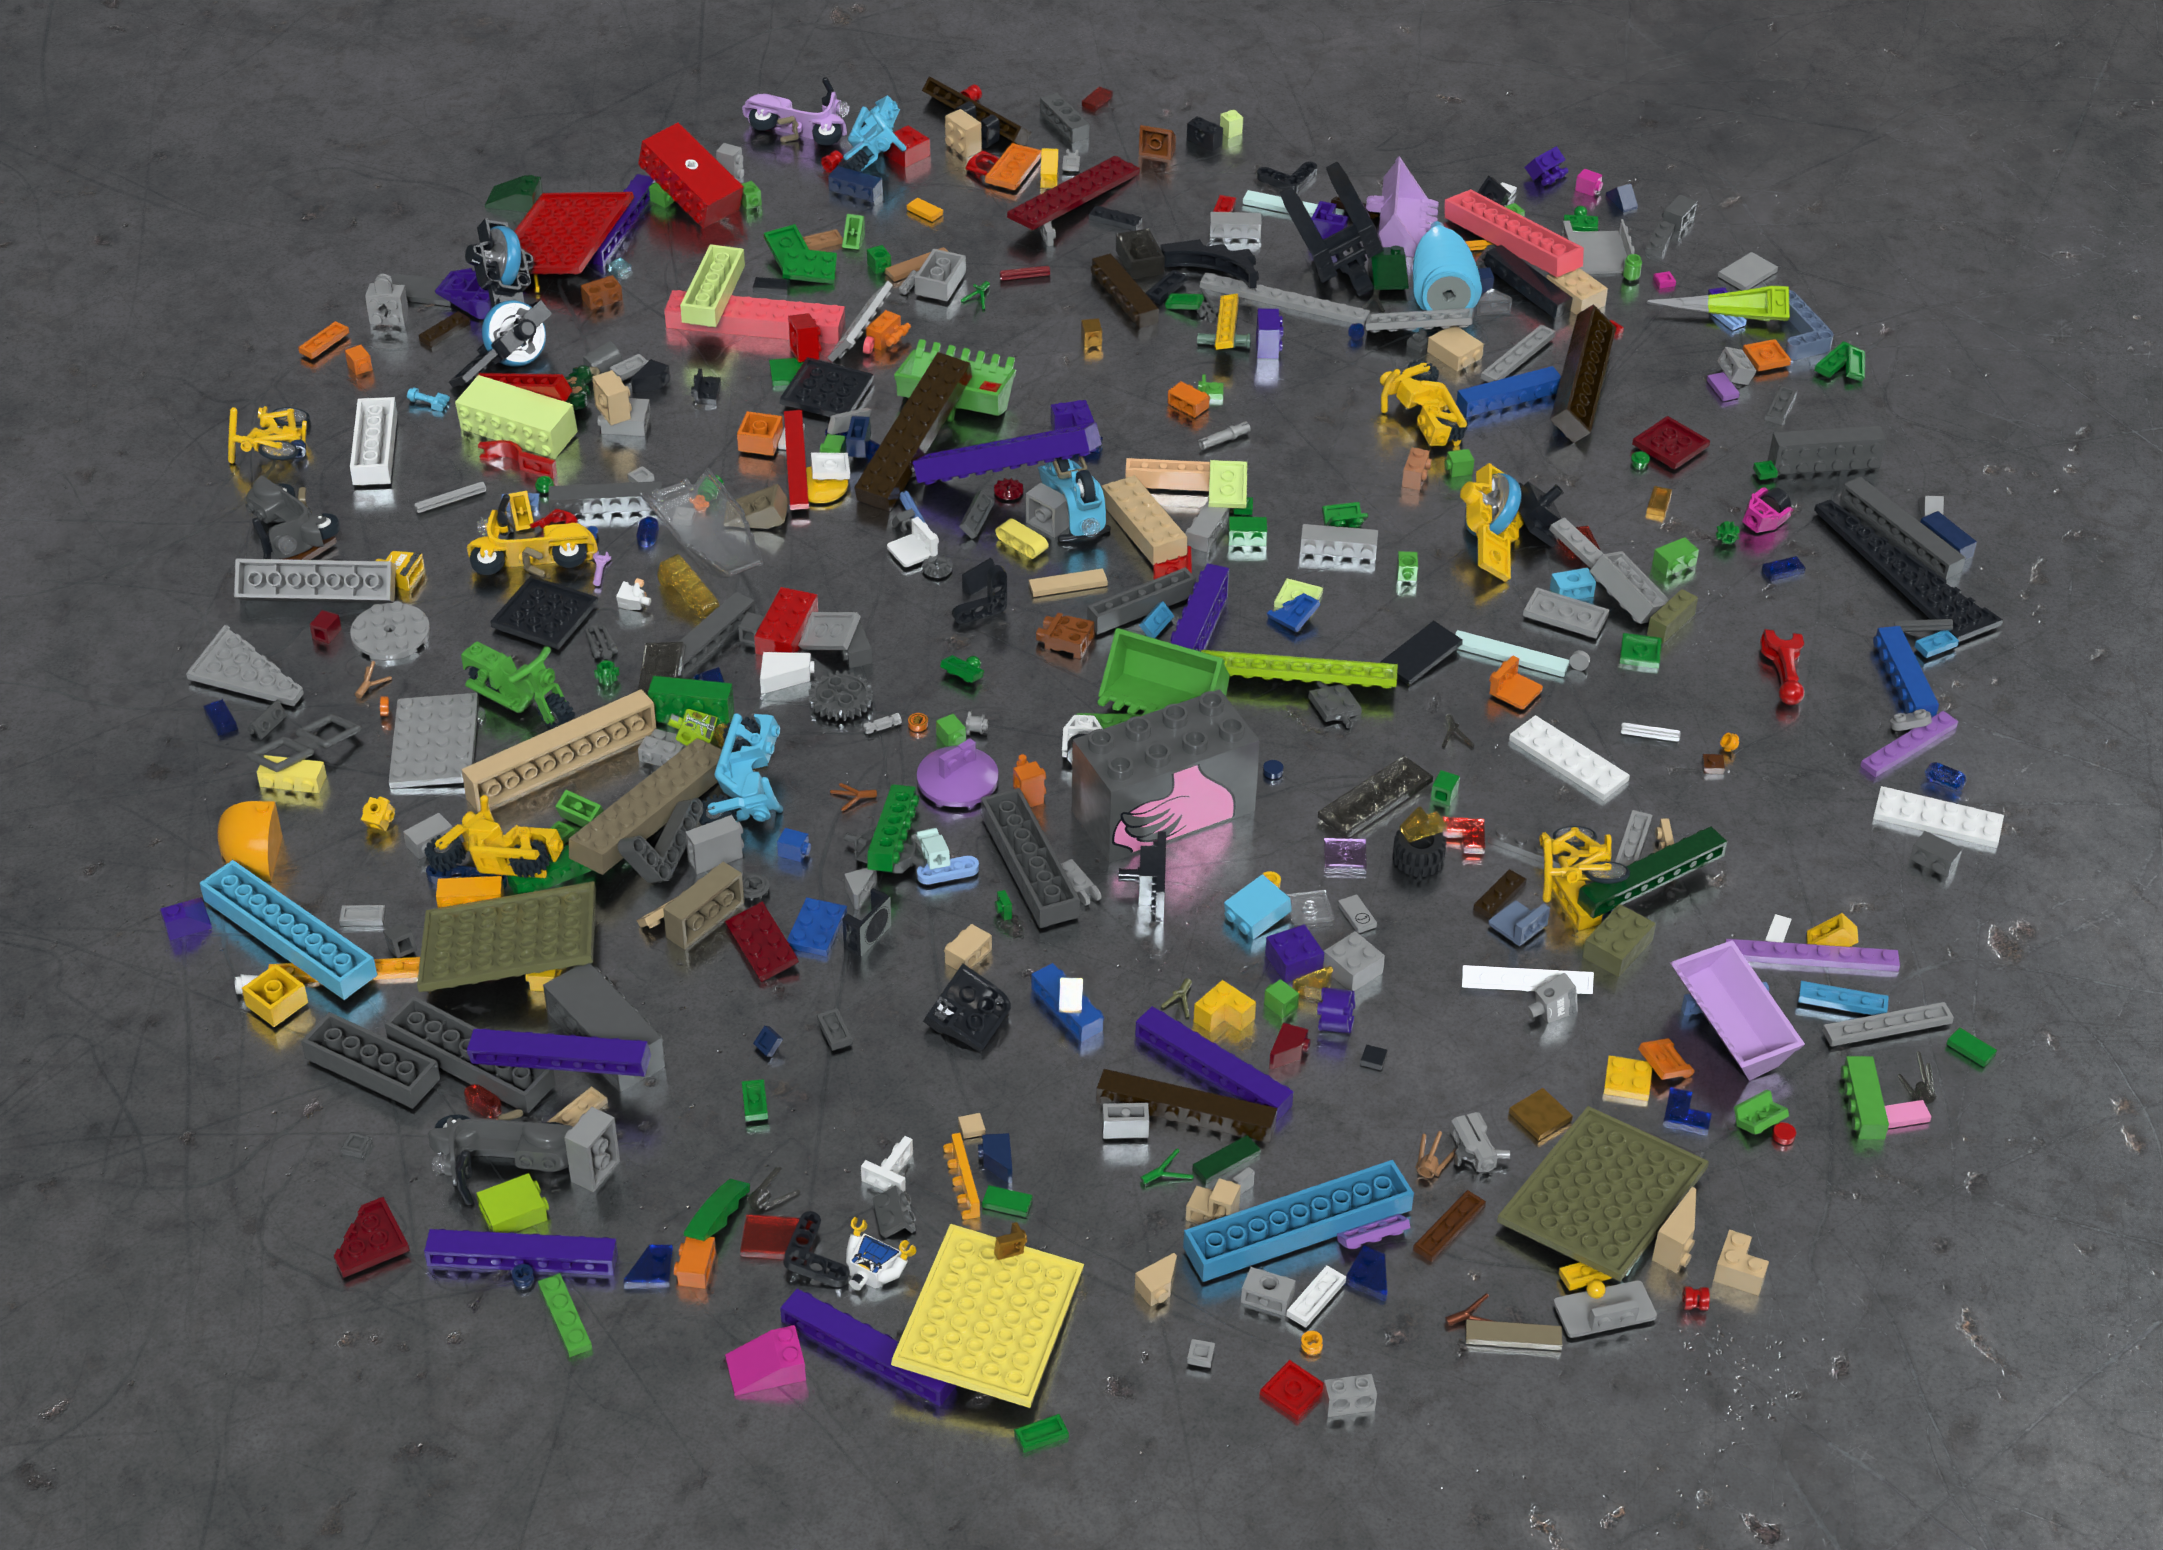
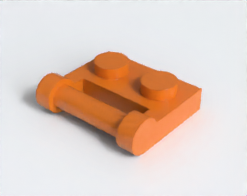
M1669 1038L1643 1042L1638 1048L1661 1080L1681 1076L1689 1078L1694 1073L1693 1067L1683 1060L1674 1048V1043Z

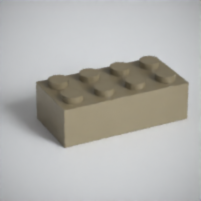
M723 861L703 878L697 880L689 889L683 891L680 896L669 902L663 908L666 938L685 950L744 903L742 873Z

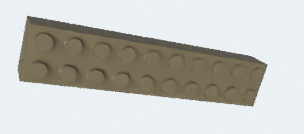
M696 738L569 838V859L603 875L623 859L618 850L620 839L633 836H642L645 840L648 839L668 822L679 801L699 798L718 782L714 774L722 749Z

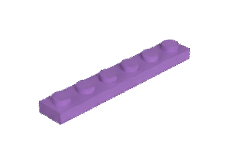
M1942 711L1932 717V722L1929 725L1912 729L1862 760L1861 767L1876 778L1957 728L1958 721Z

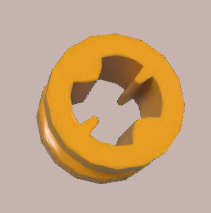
M1307 1331L1302 1335L1301 1346L1304 1352L1313 1355L1322 1350L1323 1340L1320 1333L1317 1331ZM1316 1341V1343L1308 1345V1342Z

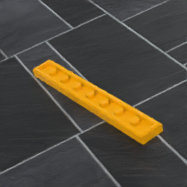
M420 957L374 959L377 976L372 980L418 977ZM293 963L277 964L301 983L318 982ZM269 964L268 969L275 964Z

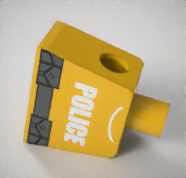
M392 551L386 560L376 559V561L393 562L396 565L395 587L410 591L425 569L421 553Z

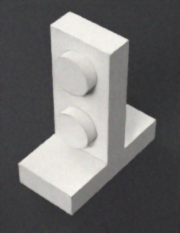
M904 1136L900 1143L895 1144L888 1159L885 1158L881 1167L865 1160L861 1165L862 1181L883 1191H887L894 1186H897L903 1192L906 1191L905 1177L898 1173L913 1154V1139Z

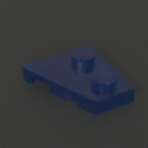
M1363 1246L1346 1275L1345 1285L1386 1301L1387 1277L1385 1254Z

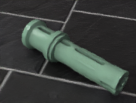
M1235 332L1234 348L1247 347V349H1250L1251 333L1243 335L1236 334ZM1198 333L1197 344L1215 345L1216 334Z

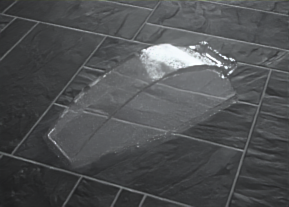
M709 468L706 469V472L699 477L695 484H691L685 478L678 484L661 490H653L652 496L644 492L641 493L642 498L696 564L712 576L728 578L763 565L761 553L755 544L754 535L750 531V525L745 518L744 510Z

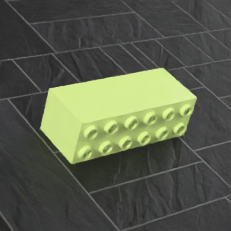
M480 375L474 379L455 402L462 430L496 441H512L522 449L553 459L557 458L578 432L573 404Z

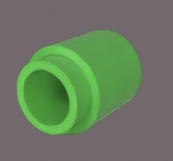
M1630 254L1625 259L1623 276L1629 281H1634L1640 277L1642 260L1639 255Z

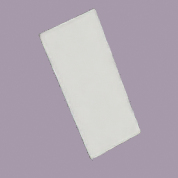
M1775 914L1766 941L1783 942L1792 919Z

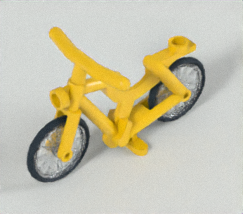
M232 407L229 418L228 462L233 464L236 461V442L241 443L240 447L243 451L248 452L254 448L255 451L268 459L289 460L295 458L299 450L290 442L301 439L306 444L307 423L310 420L309 414L304 410L293 407H282L275 409L272 413H267L268 407H259L258 418L260 419V426L262 428H269L265 430L253 428L247 436L236 435L238 411L235 407ZM283 425V429L278 428L277 426Z
M1582 826L1559 828L1553 833V839L1546 832L1539 836L1540 846L1543 847L1544 851L1542 899L1545 903L1551 900L1553 876H1562L1569 883H1576L1579 879L1604 884L1622 882L1630 876V870L1625 865L1610 862V834L1605 835L1604 844L1596 842L1597 834L1595 831ZM1564 851L1570 853V856L1558 857L1561 868H1553L1552 854L1558 855ZM1579 857H1588L1582 860L1581 862L1575 864L1574 866L1569 867L1573 865L1579 859Z

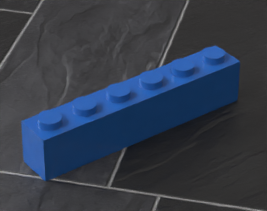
M1551 366L1458 390L1456 405L1466 417L1557 394L1561 375Z
M1901 626L1878 628L1876 636L1873 638L1874 647L1878 649L1880 659L1884 661L1886 671L1892 678L1893 686L1897 688L1899 698L1905 705L1906 713L1925 709L1931 713V718L1937 715L1939 703Z

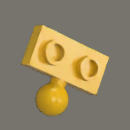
M1581 1262L1559 1268V1276L1569 1291L1587 1286L1588 1295L1595 1299H1599L1605 1294L1606 1288L1601 1281L1612 1278Z

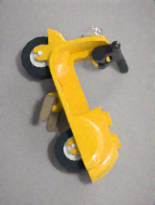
M508 494L503 495L498 511L493 509L488 519L482 517L481 521L477 522L478 533H482L483 537L477 538L467 545L471 566L477 573L482 575L495 574L502 567L524 566L526 571L539 577H544L545 571L532 565L557 563L562 567L572 568L582 564L584 561L593 559V554L598 552L597 542L593 534L586 527L578 523L547 525L543 528L544 537L499 539V533L506 536L515 531V528L509 522L506 512L510 500Z

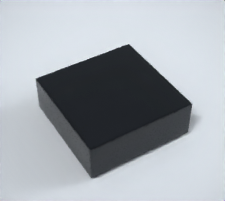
M1366 1044L1360 1065L1382 1071L1388 1050Z

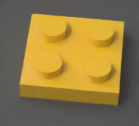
M1609 1055L1604 1094L1648 1101L1652 1075L1651 1065L1647 1061Z

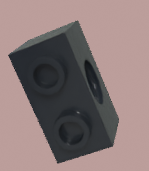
M1196 116L1187 123L1186 140L1214 151L1223 143V127Z

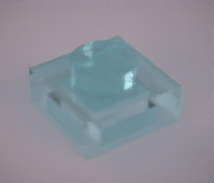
M622 258L607 264L608 271L618 278L632 271V265Z

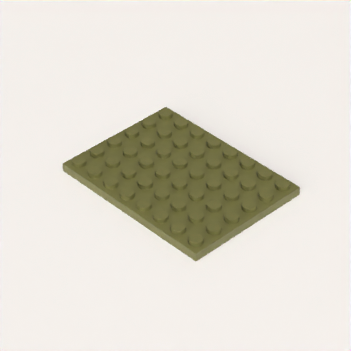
M595 882L426 910L417 980L418 991L431 992L436 989L454 988L459 985L477 984L483 981L499 980L512 976L518 977L524 974L541 973L547 970L564 969L566 967L583 966L593 963Z
M1587 1106L1500 1212L1497 1222L1621 1282L1682 1199L1707 1170L1709 1161Z

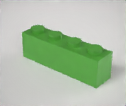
M1847 1056L1845 1064L1841 1066V1078L1845 1079L1844 1091L1845 1095L1849 1096L1848 1110L1849 1113L1853 1114L1852 1128L1856 1130L1858 1139H1885L1889 1122L1873 1056Z

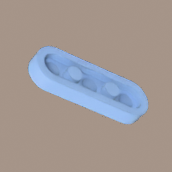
M963 856L950 859V866L930 870L928 864L924 868L919 866L917 869V879L923 884H934L974 876L979 871V861L973 856Z

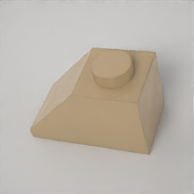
M1175 1253L1135 1273V1288L1150 1307L1164 1302L1171 1295L1177 1263V1255Z

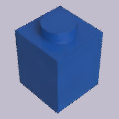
M785 828L777 841L778 856L802 862L805 855H808L811 849L808 834Z

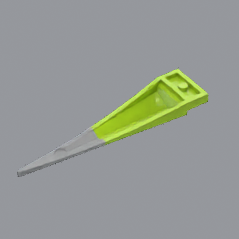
M1767 286L1729 293L1647 301V304L1769 322L1770 320L1788 321L1790 318L1789 287Z

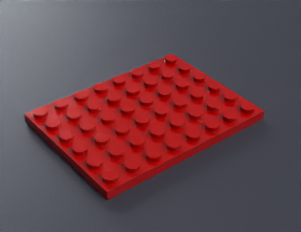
M633 192L542 193L514 231L519 238L521 249L533 256V267L529 274H581L634 199Z

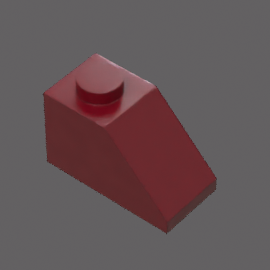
M1287 1023L1282 1024L1270 1053L1269 1069H1276L1301 1060L1304 1051L1308 1052L1311 1039H1308V1029Z

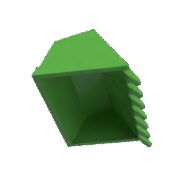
M1116 628L1097 704L1105 706L1111 700L1115 702L1112 706L1113 710L1119 711L1124 705L1130 706L1127 710L1128 714L1135 715L1141 709L1145 711L1143 713L1145 715L1163 709L1167 705L1178 704L1201 696L1208 691L1220 689L1226 696L1230 675L1224 665L1225 661L1223 658Z

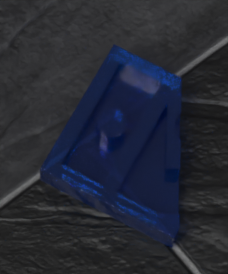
M649 1245L625 1277L624 1288H670L673 1245Z

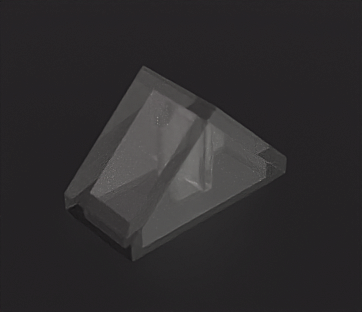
M1490 288L1480 297L1476 306V316L1511 313L1512 297Z

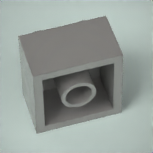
M1040 482L1026 493V523L1054 538L1069 527L1068 505L1065 496Z
M1354 931L1324 950L1323 970L1346 989L1356 991L1383 973L1385 955Z

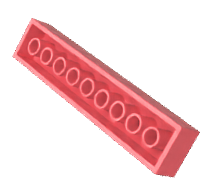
M1471 189L1445 199L1446 219L1490 241L1496 246L1503 245L1519 258L1555 277H1560L1563 274L1583 267L1584 248Z
M672 290L664 311L666 328L789 340L788 316L809 313L821 330V336L818 337V341L829 344L838 343L845 326V306L731 295L716 327L682 323L680 305L687 291Z

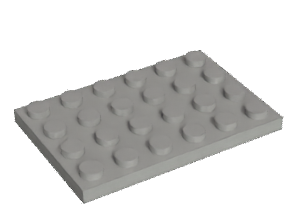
M478 693L397 700L389 774L390 788L464 783L461 769L474 764L479 704Z

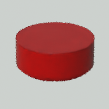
M1778 1123L1773 1130V1139L1779 1144L1789 1145L1795 1140L1796 1129L1789 1123Z

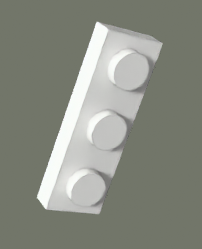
M1326 1265L1289 1307L1286 1316L1306 1328L1346 1283V1276Z

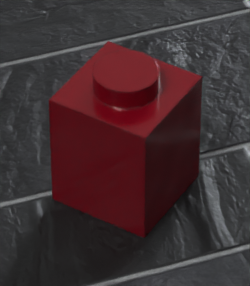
M322 610L310 623L312 639L330 644L342 630L339 615Z

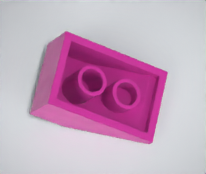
M795 1325L770 1330L725 1354L735 1396L806 1381L805 1362Z

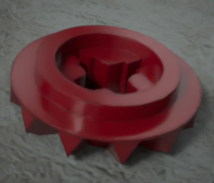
M1004 478L1003 481L998 480L997 484L994 485L995 495L1005 500L1017 499L1024 492L1023 484L1019 480H1013L1012 478L1008 480Z

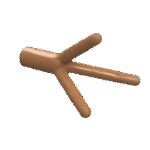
M375 661L371 662L370 667H366L364 682L354 694L359 699L363 697L369 687L392 679L389 676L376 681H369Z

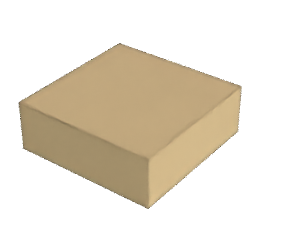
M980 1113L958 1117L963 1139L985 1135V1127Z

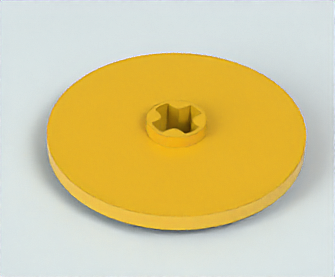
M811 466L806 468L809 502L827 503L839 499L846 493L848 479H813Z

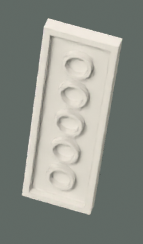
M1536 715L1509 736L1511 742L1603 801L1629 781L1630 775Z
M1881 786L1873 819L1997 848L2004 815Z

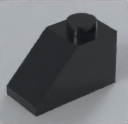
M650 359L631 378L632 393L660 390L670 381L669 365Z

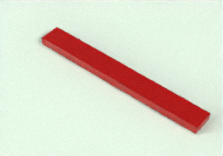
M802 410L784 411L790 510L808 509L809 500Z

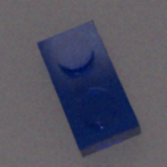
M1797 556L1765 563L1762 566V571L1770 581L1805 573L1806 569Z
M223 699L203 706L218 736L238 729L237 723Z

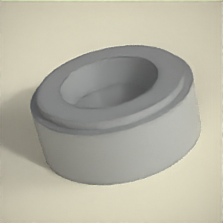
M1577 650L1572 653L1569 662L1572 668L1582 671L1588 667L1590 657L1586 652Z

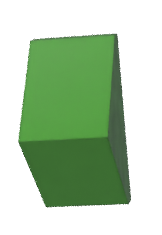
M847 214L842 248L859 250L865 238L864 216Z

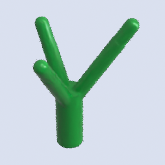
M985 281L980 286L973 284V287L977 290L961 299V302H965L976 294H980L982 309L985 310L984 291L990 286V283Z
M1175 1149L1158 1168L1140 1178L1145 1185L1160 1176L1193 1179L1194 1176L1191 1174L1163 1172V1169L1179 1153L1180 1150Z

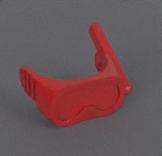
M983 150L968 161L965 169L974 172L978 177L986 176L988 172L979 169L976 163L988 162L990 160L996 164L999 158Z
M555 509L546 517L531 523L530 527L540 526L543 529L551 522L566 521L565 524L578 523V519L570 512Z

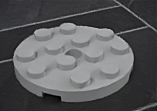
M396 601L393 603L375 604L362 612L352 623L350 635L354 648L360 654L365 653L375 660H397L414 654L419 646L426 644L430 636V625L427 616L419 608Z

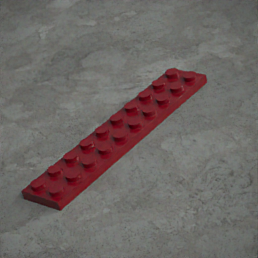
M1113 156L1007 211V218L1034 230L1135 177L1140 173V168L1122 160L1118 156Z

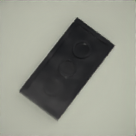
M1432 621L1380 661V663L1398 664L1397 678L1409 686L1463 644V639L1436 621Z

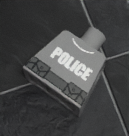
M1564 972L1535 991L1536 1002L1527 1006V1011L1531 1018L1542 1015L1548 1023L1578 1012L1577 987Z

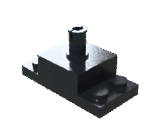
M1529 481L1525 485L1519 483L1521 503L1518 510L1529 532L1553 548L1558 542L1555 535L1549 529L1551 524L1562 519L1554 501L1564 494L1563 490L1555 484L1547 493H1544Z
M1158 831V840H1153V846H1141L1140 867L1138 869L1119 868L1118 882L1130 881L1139 884V905L1151 906V913H1155V921L1164 922L1166 832Z

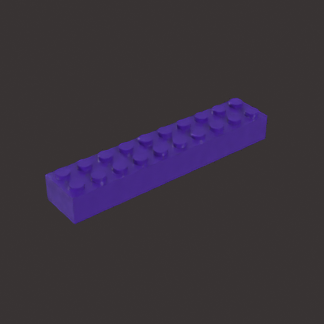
M1097 422L929 453L914 460L913 466L917 482H924L925 485H928L940 479L942 482L953 479L952 477L956 476L961 479L969 477V474L973 473L982 475L989 470L999 472L1006 467L1015 469L1026 463L1027 466L1038 464L1039 461L1044 460V463L1055 461L1059 457L1065 460L1072 458L1076 454L1086 456L1090 452L1096 451V447L1101 445Z

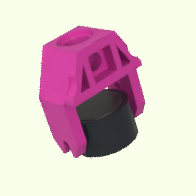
M1765 487L1761 488L1750 497L1742 522L1756 533L1775 530L1791 516L1790 513L1794 510L1791 508L1789 496L1780 488H1772L1769 491Z

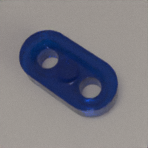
M648 516L640 521L636 535L638 545L650 547L655 544L659 531V524L656 518Z
M1937 762L1929 764L1925 771V776L1929 781L1953 791L1962 790L1967 782L1966 776L1962 772Z

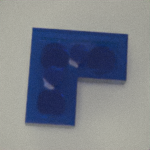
M1670 1087L1663 1126L1708 1136L1712 1113L1689 1109L1692 1092Z

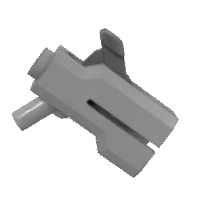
M1478 1112L1467 1114V1119L1463 1115L1451 1120L1450 1133L1458 1146L1455 1151L1454 1163L1460 1166L1462 1160H1467L1473 1163L1477 1172H1490L1496 1167L1497 1159H1510V1150H1499L1492 1146L1486 1135L1487 1125Z

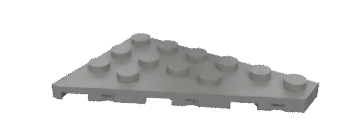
M227 625L222 627L186 673L188 680L271 701L278 699L280 703L295 706L304 694L303 688L299 684L294 683L289 676L286 677L282 674L275 664L268 661L264 655L257 653L251 644L243 640L239 634L233 633Z

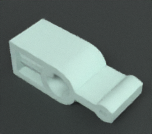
M937 828L917 831L916 837L920 842L923 856L927 859L930 870L950 866L948 846L943 836L939 835Z

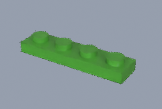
M561 1274L539 1280L538 1287L569 1357L591 1350V1341Z

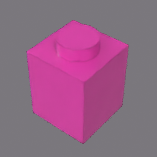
M1583 169L1577 176L1575 190L1594 196L1602 189V174Z

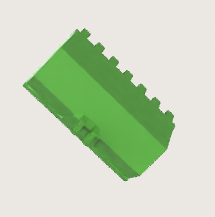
M919 340L917 349H913L894 375L898 396L908 398L911 396L937 352H940V343L934 342L930 353L924 351L926 340ZM949 345L946 355L954 357L956 347ZM964 348L961 358L958 359L970 362L972 378L947 417L948 421H953L956 408L997 416L1005 412L1016 374V369H1013L1015 358L1008 357L1006 366L1001 367L998 366L1000 355L993 354L991 363L986 364L983 363L985 352L978 351L976 361L969 360L971 350ZM984 381L1002 384L997 392L979 389Z

